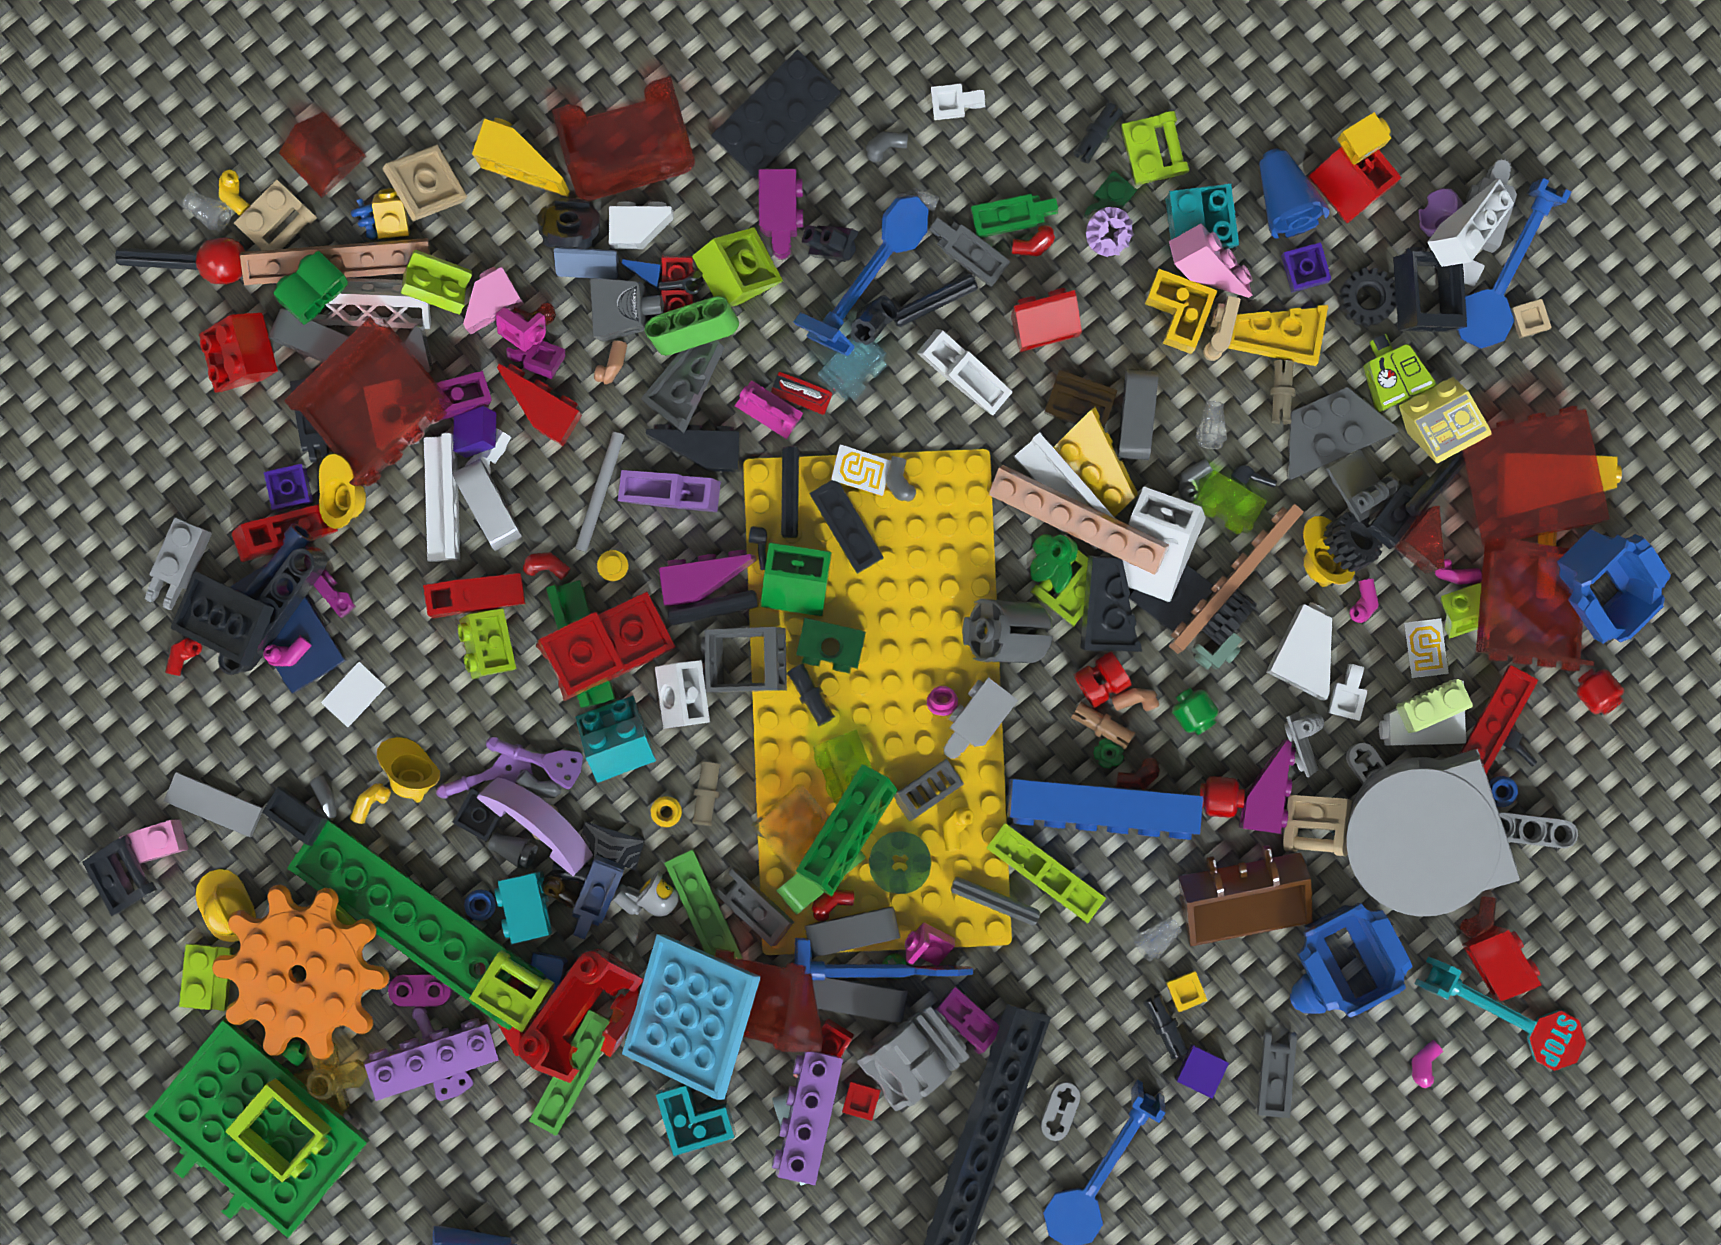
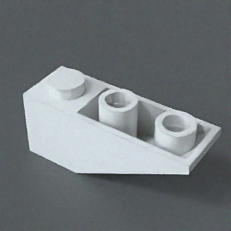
M1496 179L1443 221L1428 240V245L1442 267L1472 262L1513 206L1514 202L1500 179Z

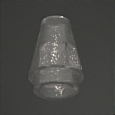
M194 192L188 193L183 201V207L209 230L216 229L221 231L230 221L231 210L227 208L224 202Z
M1208 401L1205 403L1196 434L1200 447L1220 449L1223 447V442L1227 440L1224 404L1221 402Z
M1169 917L1167 920L1138 934L1139 938L1134 941V944L1148 961L1154 958L1159 959L1182 930L1178 923Z

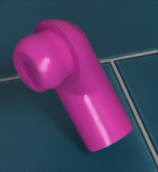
M1440 559L1435 562L1436 571L1434 572L1439 579L1458 585L1478 584L1481 582L1482 573L1479 568L1452 569V561L1450 559Z
M1374 579L1358 581L1361 598L1349 611L1350 618L1357 623L1366 622L1378 608L1379 603Z
M300 635L290 647L267 646L264 649L263 657L273 666H293L312 645Z
M1434 1040L1429 1042L1412 1058V1077L1415 1083L1419 1084L1422 1088H1428L1433 1084L1432 1061L1444 1052Z

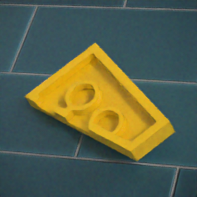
M1328 305L1309 309L1293 308L1289 309V311L1273 313L1266 311L1238 314L1228 349L1316 366L1320 356Z
M1094 407L1053 448L1115 517L1138 495V492L1123 462L1119 461L1111 445L1113 442L1108 432L1105 433L1099 421L1100 415L1096 407Z

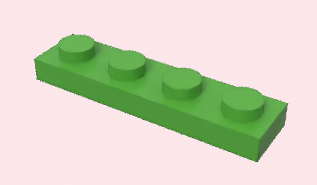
M694 849L665 862L664 864L704 951L737 967L744 965V958Z
M591 1008L589 1009L571 1042L578 1048L576 1053L572 1054V1062L580 1071L571 1083L552 1077L529 1122L555 1136L558 1135L602 1054L600 1050L605 1039L602 1034L609 1025V1018Z

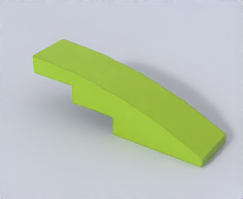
M1006 823L1003 824L987 846L989 851L1086 923L1090 922L1106 900L1103 895Z

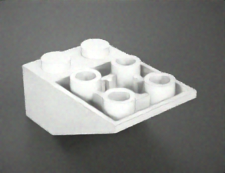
M1143 487L1131 515L1129 525L1169 544L1159 571L1155 575L1123 560L1128 587L1168 602L1171 601L1206 519L1202 507Z

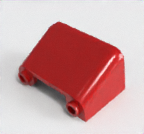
M595 949L582 954L521 1038L518 1047L520 1057L533 1069L571 1083L580 1070L573 1065L572 1054H575L578 1048L568 1040L603 990L614 997L620 989H629L636 992L644 979L613 954L603 949Z

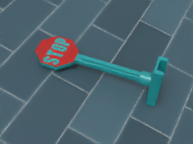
M1428 956L1426 962L1433 967L1426 981L1416 979L1415 985L1447 1000L1450 995H1458L1523 1029L1528 1033L1527 1039L1533 1060L1554 1071L1577 1063L1586 1045L1580 1020L1561 1010H1557L1537 1017L1533 1021L1466 986L1459 978L1462 973L1461 970Z

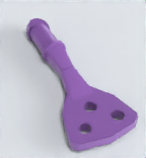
M490 737L486 741L487 748L492 752L496 751L512 757L513 760L527 761L543 767L550 778L565 789L572 788L581 773L583 756L580 752L561 750L548 754H538L523 749L519 745L515 746L499 740L497 737ZM560 763L562 767L559 768L556 764ZM568 776L570 780H566L564 777Z
M501 754L490 769L481 774L469 777L462 776L461 779L441 784L437 788L436 794L440 798H449L453 794L464 790L469 791L471 787L483 781L494 780L497 777L517 783L515 780L522 770L526 769L533 775L531 762L513 760L512 757ZM509 764L512 766L511 771L506 770V766Z
M416 1006L412 1011L413 1019L418 1024L422 1033V1039H430V1033L436 1030L431 1025L426 1009L422 1006ZM465 1071L453 1075L450 1079L444 1078L433 1082L436 1098L439 1101L458 1097L473 1086V1079ZM461 1079L465 1080V1085L463 1086L460 1085ZM443 1088H447V1094L442 1093Z

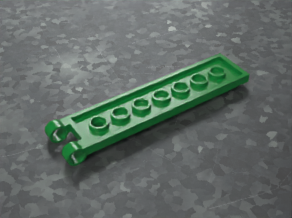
M331 820L327 821L312 846L303 844L287 867L288 870L317 891L322 888L335 890L339 898L338 904L347 913L357 920H371L376 926L377 935L508 1030L513 1026L469 999L484 974L479 975L476 973V965L480 962L483 963L487 971L499 951L503 950L510 955L511 960L541 979L545 980L547 977L539 969L518 957ZM502 969L497 977L509 984L514 976Z

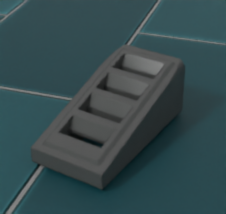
M946 758L898 791L894 797L906 818L912 821L964 785V783ZM941 770L950 783V787L946 788L937 775L938 771ZM928 778L933 781L940 793L936 795L927 782ZM918 785H920L929 798L927 803L916 789ZM908 792L918 805V809L914 807V805L906 795Z

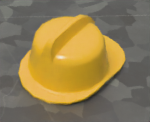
M338 454L326 456L319 468V511L327 526L338 529L343 528L352 518H356L362 513L366 504V492L362 484L354 476L350 464L344 457Z
M1314 516L1306 522L1303 530L1304 543L1307 549L1303 564L1306 573L1311 579L1318 582L1321 587H1326L1331 583L1346 584L1350 582L1355 575V571L1349 572L1348 568L1342 569L1340 567L1341 562L1336 564L1333 561L1335 558L1334 554L1329 555L1327 551L1330 549V546H1326L1324 540L1327 539V537L1323 536L1324 531L1327 530L1325 527L1332 521L1324 516Z
M394 737L383 741L377 748L378 762L389 776L390 786L397 795L404 798H412L415 802L419 803L429 789L439 781L440 770L416 742L407 738Z
M222 869L210 871L201 878L196 888L195 897L197 906L208 929L216 938L222 941H239L237 935L229 928L228 919L230 915L235 911L243 910L256 918L254 906L244 884L236 874Z

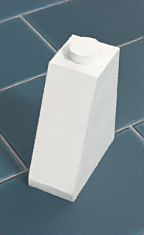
M1310 602L1308 606L1303 604L1298 607L1266 672L1320 700H1326L1330 693L1332 618L1325 615L1326 609Z
M1397 708L1384 714V720L1379 723L1380 739H1384L1385 746L1466 743L1465 711L1413 733L1407 732Z

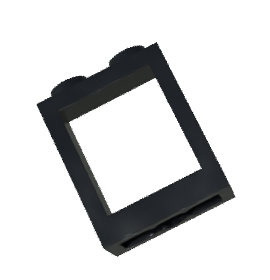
M1410 247L1405 249V254L1393 257L1398 331L1451 332L1467 327L1463 263L1442 267L1433 251L1425 252L1424 247ZM1417 266L1437 267L1440 314L1420 313Z

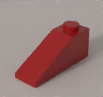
M318 504L240 524L231 534L240 560L245 562L276 553L284 544V533L292 523L303 527L311 535V541L336 533L338 529L327 526L321 517Z

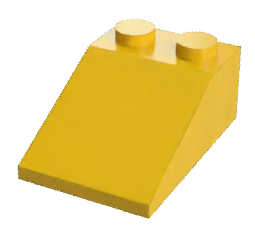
M484 118L472 152L482 169L568 197L570 191L563 177L514 128H511L512 124L500 118H494V121Z

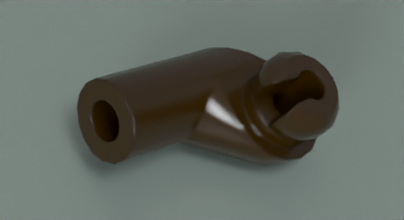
M550 875L543 881V891L547 896L555 898L569 908L574 907L579 895L567 888L561 877Z

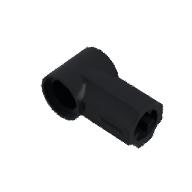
M881 295L857 310L856 318L851 323L852 330L850 336L856 343L860 342L865 345L872 343L887 324L897 319V309L892 300L886 295Z

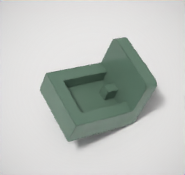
M1233 633L1222 645H1218L1212 654L1200 644H1196L1191 649L1196 654L1194 660L1207 670L1210 667L1214 670L1218 669L1225 660L1231 663L1239 654L1241 649L1238 645L1242 639Z

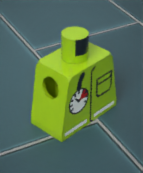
M1386 334L1369 342L1376 358L1364 365V372L1375 410L1379 413L1437 385L1409 344L1394 350Z

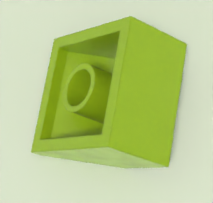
M754 227L714 238L692 256L699 271L703 273L702 276L713 297H724L731 307L742 304L783 281Z

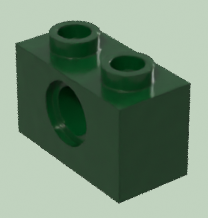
M804 618L796 655L802 657L801 663L820 667L821 661L833 664L832 670L850 674L851 668L858 670L866 632ZM828 638L836 639L840 644L839 651L832 656L824 654L821 649L822 643Z

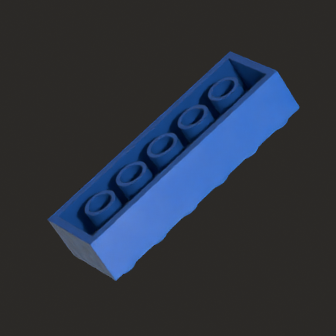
M1010 779L1006 816L1012 817L1013 823L1034 826V820H1045L1044 826L1053 828H1065L1067 822L1076 823L1075 829L1097 831V825L1107 826L1106 832L1128 834L1129 828L1138 829L1137 835L1160 837V831H1167L1170 838L1191 840L1192 834H1200L1203 796Z

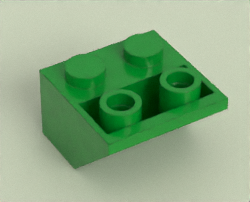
M769 543L761 607L823 616L832 552Z

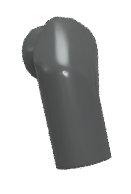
M1206 458L1181 473L1178 492L1183 500L1192 502L1197 499L1199 480L1213 471Z

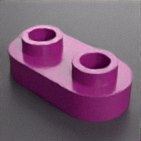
M402 974L390 982L388 995L391 1001L398 1006H440L450 999L452 989L432 974ZM401 985L408 987L409 993L407 996L399 994L398 989ZM432 985H437L440 988L438 996L431 995L430 987Z

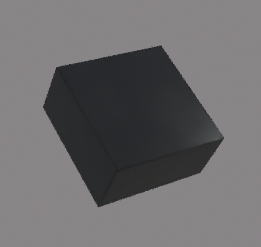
M472 788L452 823L487 842L490 840L502 817L477 798L481 792Z

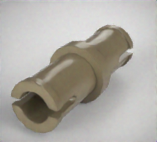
M1282 360L1274 361V387L1270 389V395L1273 397L1271 423L1280 425V413L1283 412V425L1291 424L1292 397L1295 396V389L1292 388L1294 362L1285 360V372L1283 373Z
M701 762L698 789L694 790V795L697 798L692 824L712 826L715 799L719 797V792H716L721 764Z

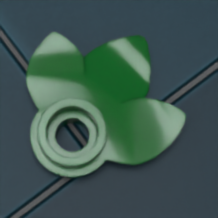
M1043 534L1032 545L1037 556L1033 559L1030 566L1031 578L1037 582L1050 579L1055 592L1061 593L1067 587L1072 577L1071 562L1077 557L1078 547L1076 542L1067 535L1053 537L1049 534Z

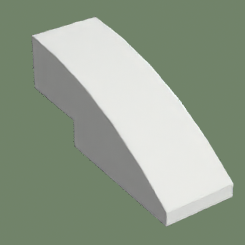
M936 329L917 351V354L991 415H994L1012 394V391L969 351H965L943 330Z

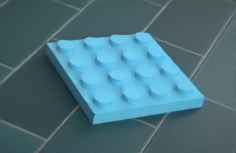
M657 934L622 1055L716 1100L725 1099L760 976L667 935Z

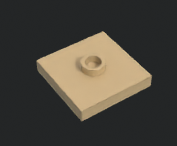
M438 145L388 162L382 168L412 221L460 204L467 199L466 193Z

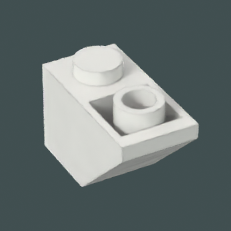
M618 202L617 206H609V244L611 248L644 249L674 219L672 207L666 206L664 202H649L648 206H636L633 202Z

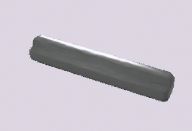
M956 877L952 883L951 892L1032 926L1038 922L1040 911L1034 907L960 877Z

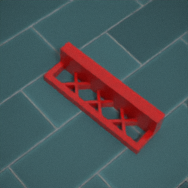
M1508 665L1459 754L1478 748L1485 773L1487 774L1539 680L1512 665Z

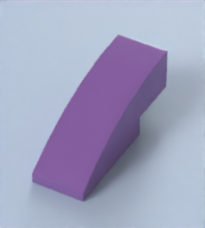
M621 470L618 501L717 512L721 481L713 478L689 477L679 474Z

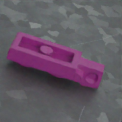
M306 554L304 564L309 569L311 560ZM325 569L315 582L314 587L326 599L338 616L343 618L356 605L348 593L337 592L333 586L337 582Z

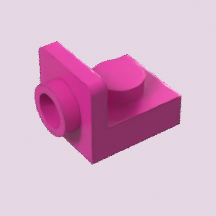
M503 307L496 313L497 333L524 352L533 345L539 344L546 334L545 316L541 313L535 315L529 322H526L520 314H514L506 307Z
M923 922L915 932L912 931L906 938L907 962L914 964L920 957L938 966L955 947L954 937Z

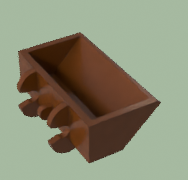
M1267 845L1262 846L1263 860L1249 863L1242 862L1238 863V865L1216 869L1215 858L1210 856L1206 858L1208 871L1178 876L1180 899L1190 947L1313 923L1311 877L1302 853L1272 858L1271 848Z

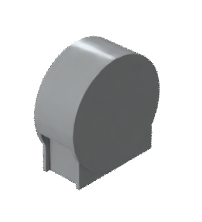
M1478 748L1441 760L1416 757L1396 761L1375 772L1357 792L1351 805L1347 827L1348 857L1359 883L1374 899L1384 906L1407 915L1437 916L1465 906L1482 891L1520 880Z

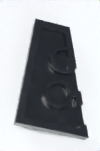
M1088 556L1080 648L1083 650L1142 652L1141 643L1137 639L1135 630L1137 625L1135 615L1130 607L1128 597L1130 592L1123 560L1118 557Z

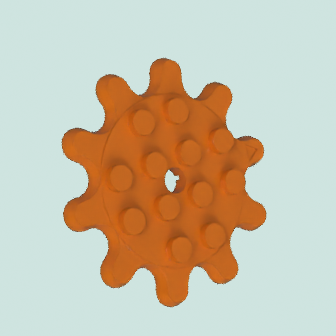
M281 884L275 885L268 891L269 912L264 918H254L247 912L238 910L233 912L228 919L229 928L240 940V949L234 955H220L213 961L212 965L213 973L217 977L232 980L239 989L238 998L226 1009V1019L234 1025H241L251 1019L259 1021L264 1026L266 1032L263 1040L264 1051L271 1056L282 1054L290 1039L300 1037L307 1042L315 1058L320 1060L327 1059L334 1051L332 1033L336 1027L346 1026L357 1034H365L373 1027V1018L362 1007L361 996L366 990H378L386 987L390 979L387 969L382 966L368 964L363 958V947L375 937L376 926L369 919H361L351 925L341 923L336 916V908L339 902L338 894L331 888H322L315 895L311 905L301 907L293 901L291 892L286 886ZM294 965L304 967L307 973L305 981H296L297 979L293 976L291 970Z

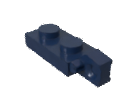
M595 855L573 908L572 917L578 918L574 936L585 939L591 924L599 926L603 922L623 875L625 865Z

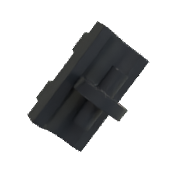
M807 225L801 242L810 247L808 255L814 258L846 262L853 257L856 251L853 240L857 237L858 231L853 228Z

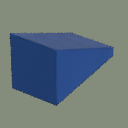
M622 259L624 268L659 291L662 272L661 265Z

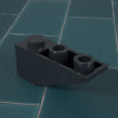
M654 424L653 429H646L648 438L707 471L740 472L741 435L740 432L734 431L732 426H716L715 431H703V426L688 425L684 433L680 430H672V425Z

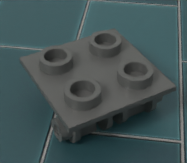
M1361 449L1326 469L1332 483L1338 488L1348 504L1349 510L1355 515L1358 522L1382 509L1391 498L1390 496L1399 489V481L1395 477L1387 476L1382 480L1378 478Z

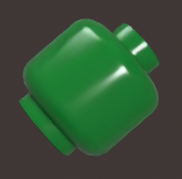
M1191 687L1175 697L1178 703L1173 706L1172 713L1185 732H1195L1196 735H1199L1217 723L1215 718L1219 710L1206 690L1198 689L1193 692Z

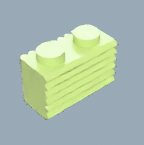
M1459 679L1449 680V682L1443 683V685H1438L1431 690H1427L1425 693H1420V695L1409 698V700H1405L1403 703H1398L1396 706L1408 733L1418 732L1473 707L1463 682Z

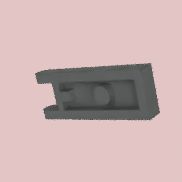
M732 867L728 873L736 880L733 887L728 892L723 887L718 886L714 893L771 947L777 946L794 921L740 870Z
M1265 1029L1257 1114L1290 1118L1297 1033L1289 1032L1288 1044L1271 1043L1272 1030Z

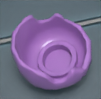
M1442 188L1431 192L1427 196V207L1423 210L1419 209L1420 229L1428 237L1434 234L1443 221L1463 206L1462 201L1452 189Z

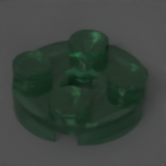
M897 831L885 834L878 839L871 849L869 857L871 876L876 884L887 892L897 894L913 892L920 888L929 876L931 867L929 849L918 836L912 833ZM897 854L901 857L905 854L908 857V860L905 862L908 866L906 870L903 871L901 868H898L895 871L892 868L894 864L892 857Z

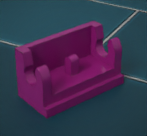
M956 987L942 998L939 1006L934 1009L940 1012L947 1023L976 1047L974 1051L979 1055L984 1053L996 1038L1000 1026Z

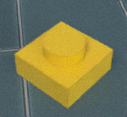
M1196 971L1165 982L1177 1012L1208 1001Z

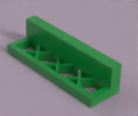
M582 580L561 586L552 585L546 587L558 630L591 614ZM611 680L577 695L581 708L592 707L616 699Z
M864 764L861 765L797 867L796 872L800 876L816 884L826 894L830 896L834 894L898 791L888 777Z

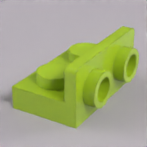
M414 250L403 273L401 294L460 315L464 307L466 287L472 277V271L424 252Z
M1494 578L1442 595L1440 600L1447 614L1445 631L1449 639L1508 620L1511 601L1500 578Z
M504 608L468 614L460 618L458 636L465 645L464 664L467 672H470L472 679L516 669Z

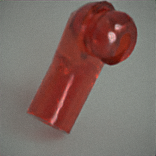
M550 303L541 304L540 308L531 313L514 307L512 311L514 314L518 313L523 316L526 322H529L535 315L541 313L545 316V327L550 325L556 317L555 308Z

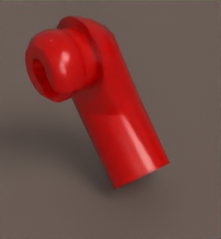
M1043 225L1038 228V232L1030 240L1013 238L1012 254L1035 257L1042 255L1053 245L1055 240L1054 230L1048 225Z
M550 552L530 554L525 558V563L523 564V570L527 575L535 576L539 571L549 570L560 580H563L571 570L569 566Z
M187 637L172 645L165 673L180 676L184 661L199 655L203 648L202 644Z
M836 889L832 896L824 892L813 902L811 909L814 919L820 922L829 919V913L837 905L854 906V890Z

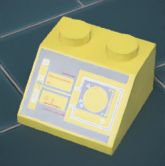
M1454 377L1440 382L1433 388L1399 405L1407 434L1436 463L1447 459L1492 434L1469 391Z

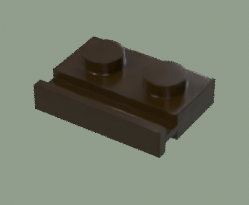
M1059 370L1044 414L1076 425L1089 411L1096 407L1100 415L1099 421L1104 429L1118 390Z

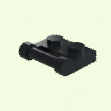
M128 835L113 841L82 861L111 917L157 891L154 883L148 881L129 846L132 842ZM118 852L138 888L137 890H134L115 853Z

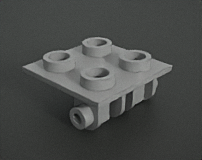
M1298 711L1286 717L1288 723L1284 724L1289 741H1295L1298 753L1295 754L1298 769L1300 772L1305 771L1306 777H1310L1319 769L1308 737L1323 728L1324 719L1316 713L1301 717Z

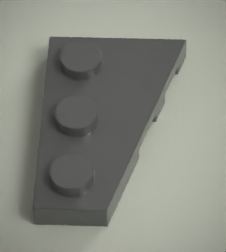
M715 340L681 351L642 396L641 400L684 433L725 348L720 342Z

